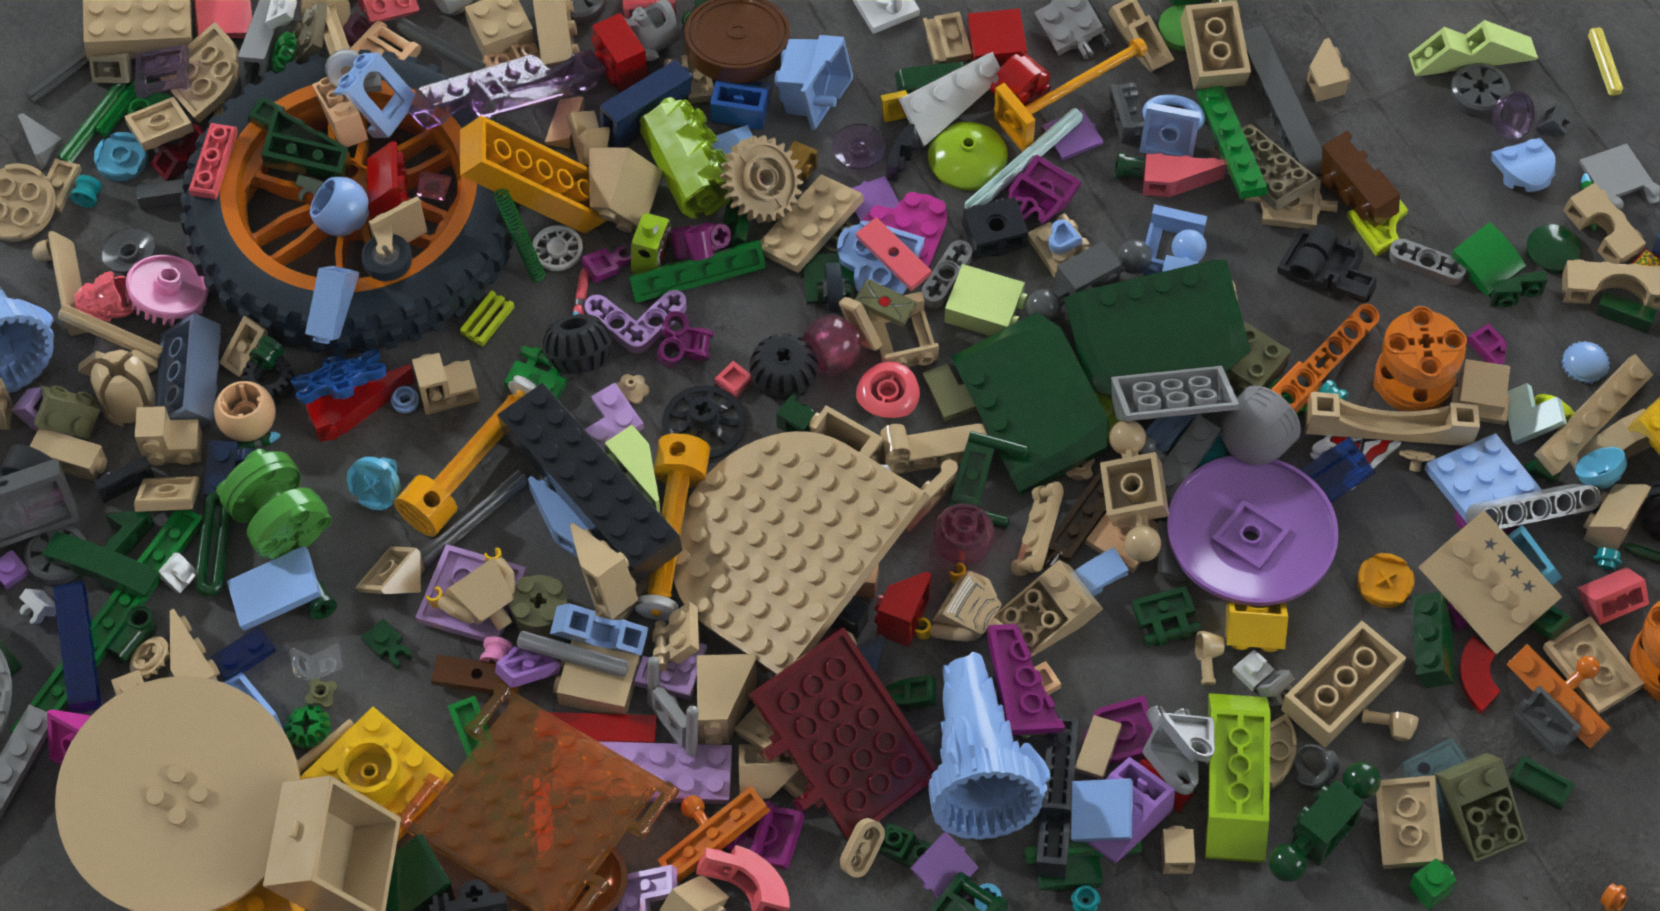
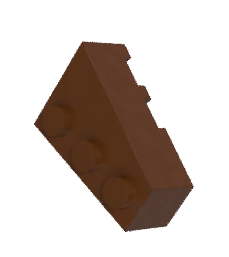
M1347 130L1322 145L1321 183L1327 190H1331L1338 196L1344 205L1352 208L1363 221H1367L1375 228L1399 213L1400 193L1380 169L1374 171L1365 160L1368 157L1367 153L1364 150L1359 152L1350 142L1352 135Z

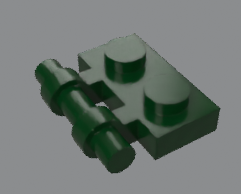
M1186 586L1135 599L1131 602V607L1140 630L1152 628V634L1143 636L1146 647L1152 645L1164 646L1167 645V641L1178 638L1182 640L1190 639L1193 634L1202 631L1199 621L1188 623L1187 618L1195 616L1196 610ZM1176 621L1178 626L1164 630L1162 624Z

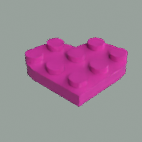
M909 192L896 208L874 206L862 221H872L877 217L885 226L925 237V244L919 259L930 269L945 233L948 215L946 204L942 200L927 194Z

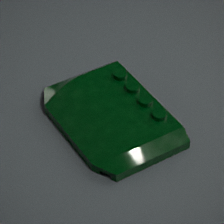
M1210 260L1080 291L1064 298L1080 365L1094 392L1109 395L1111 398V377L1222 366L1224 372L1227 373L1251 352L1227 260Z
M1038 312L951 356L990 436L1029 447V453L1025 457L998 450L1021 496L1032 491L1035 487L1041 486L1109 451L1108 431L1110 430V421L1061 327Z

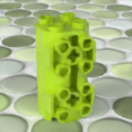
M670 97L664 99L660 105L640 117V133L658 168L663 170L662 175L681 212L691 219L699 218L697 213L704 212L706 216L713 215L730 202V199H725L726 194L729 193L728 189L721 188L726 183V180L720 177L721 174L726 173L721 164L729 161L725 157L726 154L720 148L718 150L714 149L713 144L718 139L714 132L705 124L707 121L705 114L699 108L694 110L686 99L675 101L674 98Z

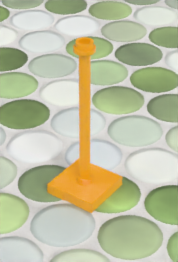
M1141 38L1131 40L1130 47L1027 106H1024L1008 86L1003 83L995 89L994 119L1023 152L1034 142L1036 119L1032 114L1133 56L1143 57L1148 51L1147 45Z

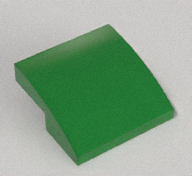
M1491 222L1461 243L1451 254V257L1470 273L1468 280L1487 297L1493 293L1494 287L1513 278L1526 266L1516 249Z

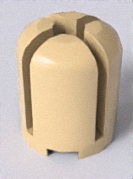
M117 350L107 352L99 358L100 364H94L91 370L90 381L103 414L111 423L124 426L123 423L136 422L137 407H155V392L147 369L140 357L137 355L133 356L132 352Z

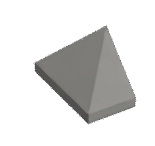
M19 114V120L41 170L45 169L62 138L25 114Z

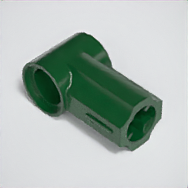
M135 605L128 610L125 623L105 647V651L113 659L121 664H127L135 650L145 640L155 635L157 624L151 610L145 605ZM141 620H147L142 625H136Z

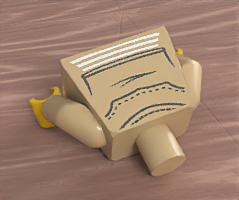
M957 563L955 566L958 574L952 571L949 572L950 581L955 585L932 621L935 624L931 625L930 621L926 618L919 619V625L927 628L925 630L915 629L916 636L921 640L928 639L932 635L934 638L969 642L981 637L989 625H1002L1003 623L995 618L996 613L1001 607V602L997 599V594L990 579L973 571L966 572L965 565Z

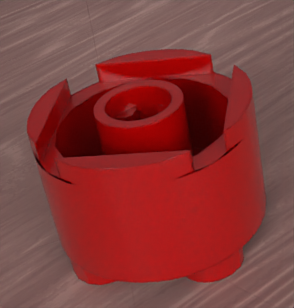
M1022 52V57L1018 54L1014 55L999 69L996 74L999 80L996 84L992 81L990 92L995 96L996 87L1005 83L1024 106H1027L1050 92V73L1027 53Z

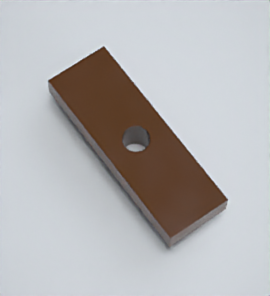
M437 655L431 678L432 685L518 697L520 686L511 688L495 673L496 663ZM476 676H481L479 679H474Z

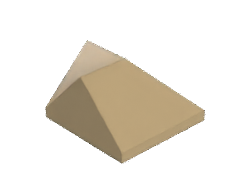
M390 546L357 584L355 589L358 592L377 594L421 592V575L425 568L420 551L412 547Z

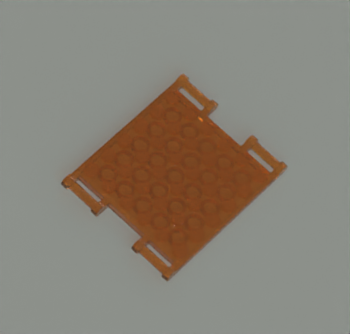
M498 683L494 688L495 693L475 719L469 721L464 727V730L470 736L480 741L447 784L432 773L426 775L423 779L424 784L405 809L396 814L401 817L400 828L414 837L422 833L430 847L498 889L505 891V893L534 911H567L586 884L591 886L573 910L588 911L600 894L606 893L610 887V883L606 879L594 873L626 830L642 839H646L650 833L649 828L668 802L671 799L674 800L680 791L674 784L663 781L516 694L505 684ZM505 700L509 705L489 731L486 732L482 729L483 726ZM433 791L439 793L417 823L411 821ZM655 791L660 792L642 819L635 821V818Z

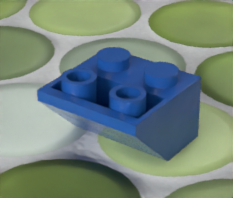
M717 80L710 102L711 122L741 127L748 125L749 128L763 130L773 84L757 81L729 83Z

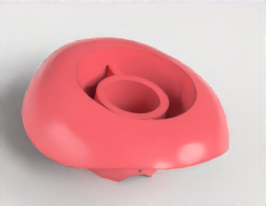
M893 361L881 362L870 368L861 377L856 388L858 403L871 414L885 418H899L909 415L916 408L920 397L919 385L913 372L907 366Z

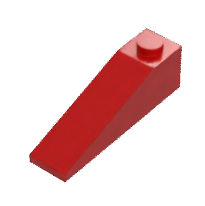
M408 364L386 372V375L381 379L371 380L365 385L354 387L353 396L347 399H333L331 395H325L309 404H305L319 442L335 440L340 435L347 433L389 402L397 388L412 385L415 380L411 365Z

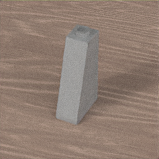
M259 0L238 55L242 88L249 83L255 86L262 82V75L269 71L276 74L275 71L271 70L270 58L272 57L275 43H277L279 36L286 31L287 25L271 30L265 23L271 0Z

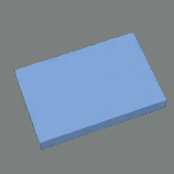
M305 546L227 581L239 626L243 631L322 596L309 551Z

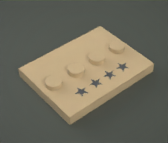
M1485 510L1481 511L1418 567L1495 654H1498L1562 598L1559 592Z

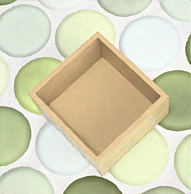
M332 776L282 782L263 887L308 911H385L401 817Z

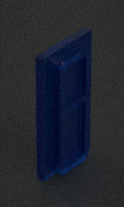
M1348 437L1300 469L1318 484L1328 497L1330 503L1375 474L1364 453L1359 450L1351 437Z

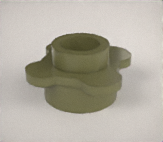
M318 678L312 679L309 682V694L305 696L306 703L309 705L314 704L315 706L319 705L321 708L331 707L334 703V692L338 689L336 682H323ZM324 691V694L319 695V692Z

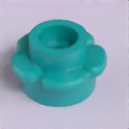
M1598 548L1597 555L1593 557L1598 562V567L1605 570H1615V566L1622 564L1620 560L1621 552L1610 548Z
M1081 886L1071 895L1072 907L1075 911H1097V905L1101 902L1100 895L1091 886ZM1083 899H1088V903H1084Z

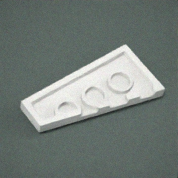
M993 52L899 99L910 124H915V134L919 135L921 147L928 144L988 91L992 81L997 83L999 77L996 74L1000 66Z

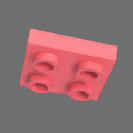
M357 0L361 12L365 13L369 25L374 24L376 21L384 22L418 14L420 11L417 0Z

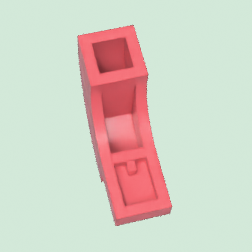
M735 845L731 854L718 849H705L697 863L696 874L736 885L748 897L752 911H788L790 909L789 895L784 881L775 868L760 855L738 845Z

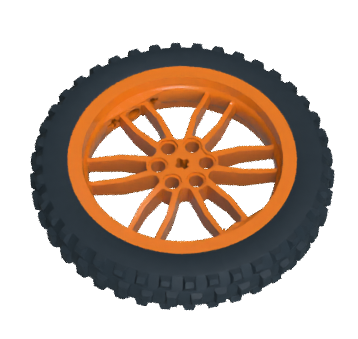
M359 50L358 53L361 55L363 53H371V51ZM384 51L381 55L419 98L397 126V128L409 131L417 136L398 145V152L404 153L405 162L430 145H434L442 152L416 167L407 169L408 184H405V190H410L423 184L445 168L451 166L457 181V197L448 212L420 200L425 220L438 224L435 235L423 234L408 242L410 245L425 250L412 259L410 269L402 277L392 281H379L370 276L358 278L340 338L330 340L329 344L313 341L312 335L305 334L317 277L305 275L285 267L286 264L307 254L329 235L321 231L312 221L310 215V208L314 198L312 193L307 195L306 201H300L298 195L304 187L297 186L295 181L282 180L268 175L271 168L264 166L261 156L268 131L248 122V115L260 97H264L285 107V113L302 120L307 126L316 131L328 128V137L337 141L312 84L327 77L325 64L328 58L322 59L319 54L309 56V62L298 65L295 61L285 64L284 71H280L278 74L272 71L262 75L261 83L256 86L249 83L241 89L242 94L236 99L230 98L222 105L223 113L220 116L214 115L207 123L208 128L204 134L198 137L195 143L197 150L189 157L187 163L189 169L185 171L182 184L184 193L181 194V206L184 212L180 214L183 232L187 234L184 241L188 253L193 254L191 259L198 276L205 277L204 284L210 293L214 296H219L221 306L229 313L236 312L240 322L243 316L251 318L267 330L269 337L277 336L281 338L283 345L293 348L297 344L306 345L308 351L319 353L324 348H328L334 354L344 355L347 349H358L362 354L381 345H384L387 350L397 348L398 341L407 338L415 342L422 339V334L429 332L431 328L434 331L444 328L447 319L452 316L459 318L466 312V308L473 301L478 302L484 296V289L489 284L495 282L499 276L498 272L507 263L510 257L509 250L512 249L514 240L501 214L502 211L499 210V204L496 203L497 201L493 196L494 191L460 176V129L481 115L504 126V124L497 122L496 114L490 105H482L480 96L474 89H465L463 87L462 79L455 75L448 77L443 75L441 67L430 64L427 67L422 66L419 58L408 56L405 60L397 59L394 52ZM381 77L382 91L366 94L382 111L395 92ZM359 111L360 116H361V119H362V122H363V125H364V128H365V131H366V134H367V137H368V132H367L368 127H367V123H370V122H369V121L364 117V115ZM210 123L234 126L238 130L217 199L191 196L189 193V187ZM369 140L358 143L355 158H351L346 176L347 178L351 177L349 179L362 186L366 194ZM258 187L285 199L308 203L281 215L253 234L250 230L248 203ZM514 201V204L516 206L515 208H517V211L519 212L521 218V211L519 207L522 205ZM370 213L366 222L359 230H355L348 236H337L335 250L336 267L345 268L350 241L363 240L365 245L371 239L369 233L371 230L369 224L371 220ZM311 225L301 236L271 256L265 254L260 248L291 231Z

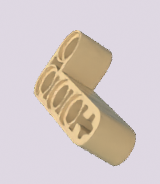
M971 424L907 435L904 425H888L880 432V436L883 437L884 465H888L893 473L901 474L941 467L945 460H953L960 464L970 431L988 435L987 428L984 424Z

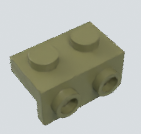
M42 386L40 393L44 398L34 421L36 427L89 439L101 410L94 397L85 392L71 393L60 386H52L51 388Z

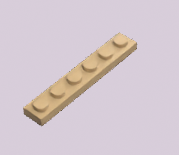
M1636 354L1629 357L1566 421L1567 425L1562 426L1534 455L1552 476L1559 473L1653 374Z

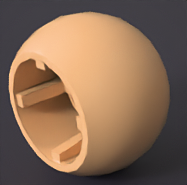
M239 381L227 386L220 392L214 405L215 422L221 432L227 437L240 442H249L264 436L272 427L276 414L274 400L269 392L261 385L251 381Z

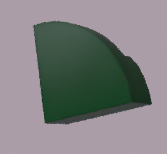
M1538 458L1523 466L1533 479L1534 477L1546 479V483L1558 481L1561 474L1559 472L1552 476Z

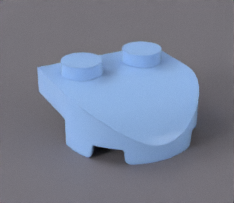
M1541 138L1531 139L1527 142L1504 147L1492 152L1491 161L1503 173V183L1511 189L1516 185L1525 187L1526 192L1539 191L1550 186L1551 179L1555 176V155Z

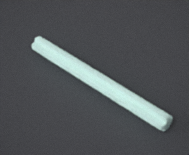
M1077 108L1071 109L965 202V209L973 205L989 203L1012 183L1020 172L1023 173L1028 168L1036 155L1040 157L1076 127L1082 121L1083 114Z

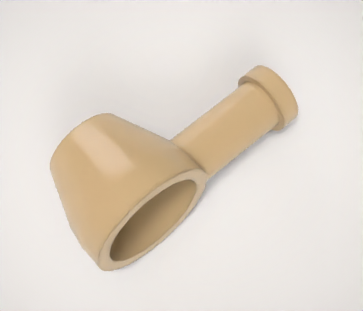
M1199 631L1197 633L1195 652L1197 659L1201 660V685L1212 686L1216 684L1212 658L1223 655L1225 644L1223 637L1207 631Z
M1364 709L1362 715V723L1366 724L1369 722L1387 725L1390 729L1391 738L1402 742L1410 741L1419 721L1417 716L1403 712L1387 714Z

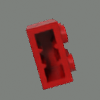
M1020 8L968 13L967 33L972 52V62L993 52L1001 68L1014 55L1018 54L1022 57V52L1027 53Z

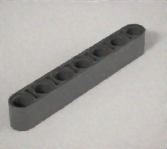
M1261 25L1243 30L1251 69L1250 77L1285 152L1315 176L1322 174V149L1264 27Z

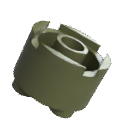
M546 575L521 577L515 585L514 600L509 603L515 628L519 632L526 631L553 639L554 635L550 634L556 607L568 604L567 594L561 581Z

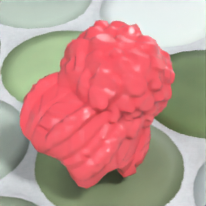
M109 271L95 278L93 284L85 283L84 286L79 288L78 292L74 293L75 309L105 322H110L112 318H123L134 312L131 308L132 302L127 304V298H125L126 277H114L115 274Z

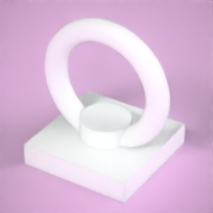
M853 0L873 34L920 15V9L914 0Z

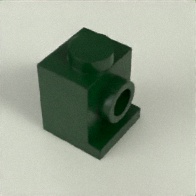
M792 393L776 413L777 428L784 432H811L809 424L816 413L810 406L799 404L797 396Z

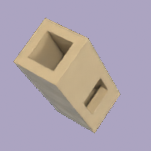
M39 428L30 447L42 451L52 459L57 458L63 473L92 482L97 480L99 474H102L107 466V458L101 445L52 430Z

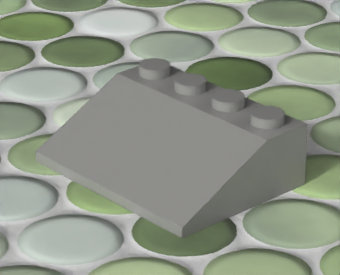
M1222 366L1111 377L1112 408L1117 420L1132 421L1239 409V403Z

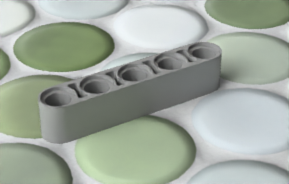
M1568 484L1472 504L1467 509L1466 522L1468 524L1483 510L1501 529L1595 509L1601 501V494L1598 488L1593 485Z

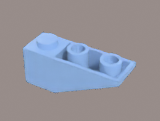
M530 476L528 478L530 492L555 543L578 558L570 524L574 523L582 529H589L562 498L553 491L544 480L538 481Z

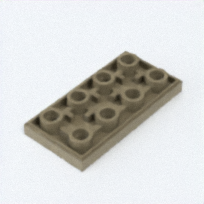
M1250 123L1242 128L1267 185V195L1259 197L1276 211L1319 185V180L1314 174ZM1217 144L1209 148V155L1212 158L1223 160Z

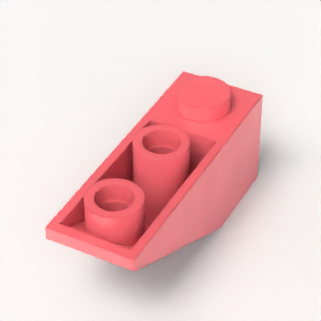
M1161 153L1146 154L1142 195L1172 197L1224 179L1226 164L1224 160L1216 158L1168 156Z

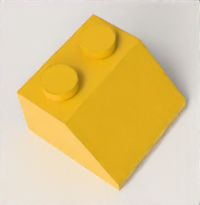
M1226 601L1225 637L1227 645H1231L1232 648L1238 650L1258 647L1266 652H1276L1278 649H1285L1288 626V612L1285 602L1269 606H1249Z

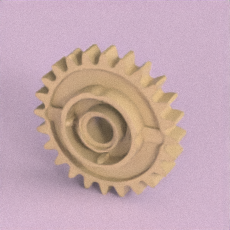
M755 135L748 138V140H741L739 144L731 147L732 152L725 155L729 162L721 164V167L726 170V173L720 175L722 179L726 180V183L721 188L728 189L729 191L725 199L732 198L731 208L738 206L740 208L738 215L741 216L747 213L749 221L756 218L758 223L765 220L769 223L774 221L775 218L778 220L785 217L784 213L791 212V206L798 204L794 196L802 194L797 188V185L803 183L802 180L797 178V175L802 173V170L795 169L798 160L790 159L792 150L784 152V143L776 146V138L767 141L766 135L759 138ZM759 174L762 175L764 184L760 181Z

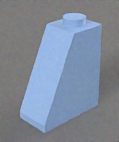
M336 266L318 269L305 334L313 336V341L329 344L330 340L340 338L360 272Z

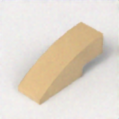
M1124 0L1111 7L1107 14L1126 44L1130 47V41L1138 38L1143 39L1146 43L1148 51L1143 57L1138 59L1150 72L1174 61L1150 15L1145 16L1137 0Z

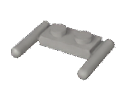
M654 656L650 657L647 668V704L652 707V711L680 747H686V754L688 756H695L698 745L699 710L696 706H689L685 715L679 708L676 698L673 695L670 696L663 686L659 688V659Z

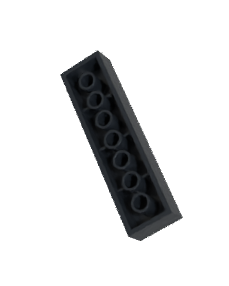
M543 383L497 414L502 432L599 541H605L612 550L617 553L621 552L627 558L629 573L637 584L683 551L679 534Z

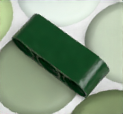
M953 62L902 68L895 74L897 91L906 90L907 94H910L968 63Z

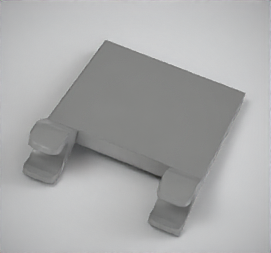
M1628 144L1579 160L1580 166L1590 177L1592 183H1596L1600 189L1607 193L1609 200L1617 209L1624 208V203L1619 198L1620 196L1643 189L1646 199L1650 204L1660 202L1658 197L1660 196V186L1652 181Z

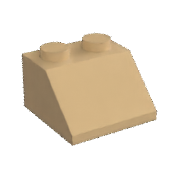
M1614 484L1609 493L1604 491L1601 495V501L1597 506L1600 508L1597 514L1591 512L1583 526L1587 529L1583 540L1598 548L1618 550L1639 515L1651 487L1646 484Z

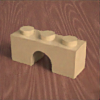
M1596 183L1570 197L1563 210L1579 230L1595 223L1606 231L1608 236L1604 238L1597 251L1607 262L1626 264L1636 258L1646 245L1642 234L1631 226L1626 220L1625 214L1614 206L1609 200L1607 193L1600 189Z

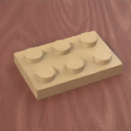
M1591 616L1563 632L1554 641L1546 642L1542 648L1566 679L1576 671V664L1581 657L1592 656L1598 660L1600 664L1598 675L1592 679H1584L1575 688L1582 699L1597 714L1602 713L1640 690L1644 685V682Z
M1435 775L1381 780L1376 797L1383 869L1426 866L1435 858L1444 864Z

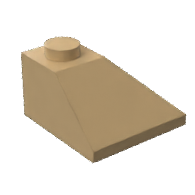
M739 744L740 794L752 786L762 800L770 799L799 770L790 756L785 758L781 753L772 761L765 762L759 753L761 749L753 744Z

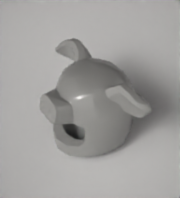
M659 0L644 9L639 6L633 11L630 19L624 18L644 47L646 61H655L659 58L657 52L671 46L679 39L674 9L667 0ZM662 12L665 15L666 22H664Z

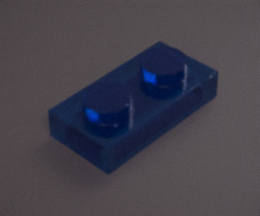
M258 626L210 658L216 664L225 681L266 659L275 653L276 649L261 627Z

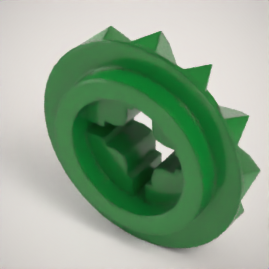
M286 31L279 36L270 58L271 70L277 73L284 71L285 64L293 61L297 49L295 34Z
M306 703L305 707H295L291 715H286V723L283 728L292 745L299 748H311L319 745L327 738L331 729V721L327 712L319 705L315 707ZM309 718L313 725H309L306 734L300 725H304L305 720Z

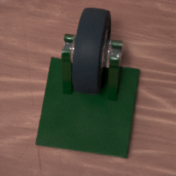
M838 253L816 254L803 268L807 304L827 303L828 312L833 313L842 311L839 302L844 297L855 300L857 294L854 284V272L840 264Z

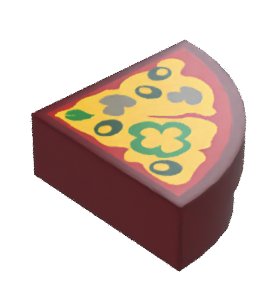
M1645 248L1631 264L1656 267L1660 266V257Z

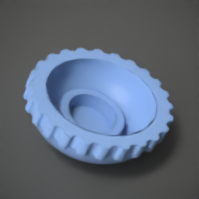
M1579 341L1569 346L1562 356L1563 360L1561 361L1563 364L1562 368L1565 369L1568 377L1584 384H1593L1600 379L1602 380L1608 373L1610 362L1603 348L1587 341Z

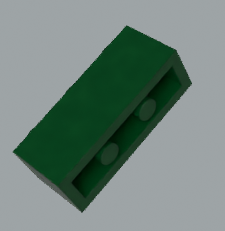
M1441 591L1413 596L1415 675L1426 688L1454 684L1451 605Z

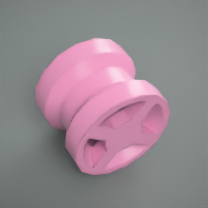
M501 637L485 638L483 643L485 652L481 654L479 661L497 663L503 656L508 655V652L512 649V643Z

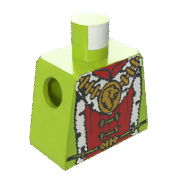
M648 213L642 214L631 243V272L637 273L662 266L671 244L669 231L672 228L669 219ZM646 251L650 254L648 258H646Z

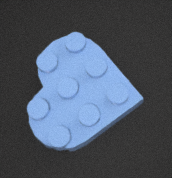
M860 221L858 225H853L848 229L847 227L844 228L838 238L837 252L840 264L854 272L856 294L858 295L868 278L903 295L907 287L856 238V233L870 221ZM886 226L919 258L925 244V237Z

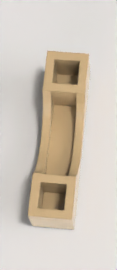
M1580 259L1567 260L1562 273L1563 302L1590 304L1594 296L1600 291L1608 288H1621L1635 294L1643 305L1660 310V266H1640L1634 263L1628 265L1613 264L1607 261L1601 263L1586 262Z

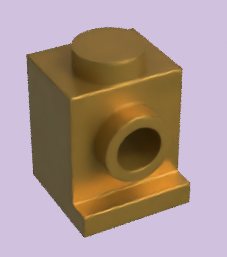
M794 141L788 151H793L790 156L791 160H798L795 169L802 170V173L798 174L797 178L803 181L808 179L812 170L818 167V150Z

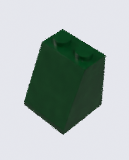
M422 833L395 853L385 911H430L429 905L433 904L432 896L437 895V898L443 897L444 893L448 894L449 901L455 900L451 882Z

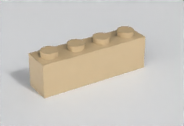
M533 0L541 62L546 74L551 75L577 70V60L581 59L579 46L574 44L573 36L577 35L576 23L570 17V12H574L573 1Z

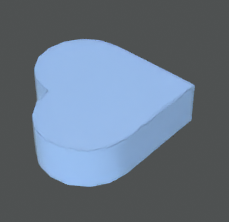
M1057 220L1053 223L1048 241V248L1052 253L1063 254L1082 244L1081 236L1071 223L1066 220Z

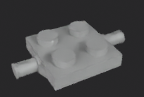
M1051 0L1050 4L1034 12L1058 56L1079 48L1084 59H1089L1085 50H1087L1090 58L1094 55L1088 42L1105 30L1088 0Z

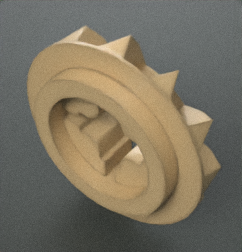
M152 637L143 642L135 650L130 660V671L140 670L142 677L145 679L150 678L152 674L157 675L159 669L165 667V661L170 658V645L163 637Z

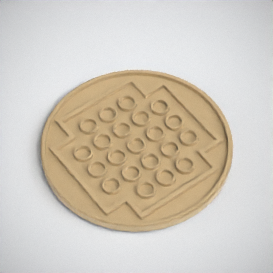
M193 676L160 678L144 682L118 694L102 705L80 728L64 756L58 775L55 797L58 830L63 846L80 875L95 890L115 904L130 911H216L243 898L264 881L282 782L300 780V772L293 748L283 729L275 718L251 696L228 684L208 678Z

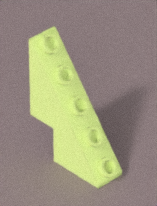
M1486 20L1482 21L1467 34L1443 27L1409 54L1415 76L1458 71L1463 66L1473 63H1485L1496 66L1538 59L1531 37Z

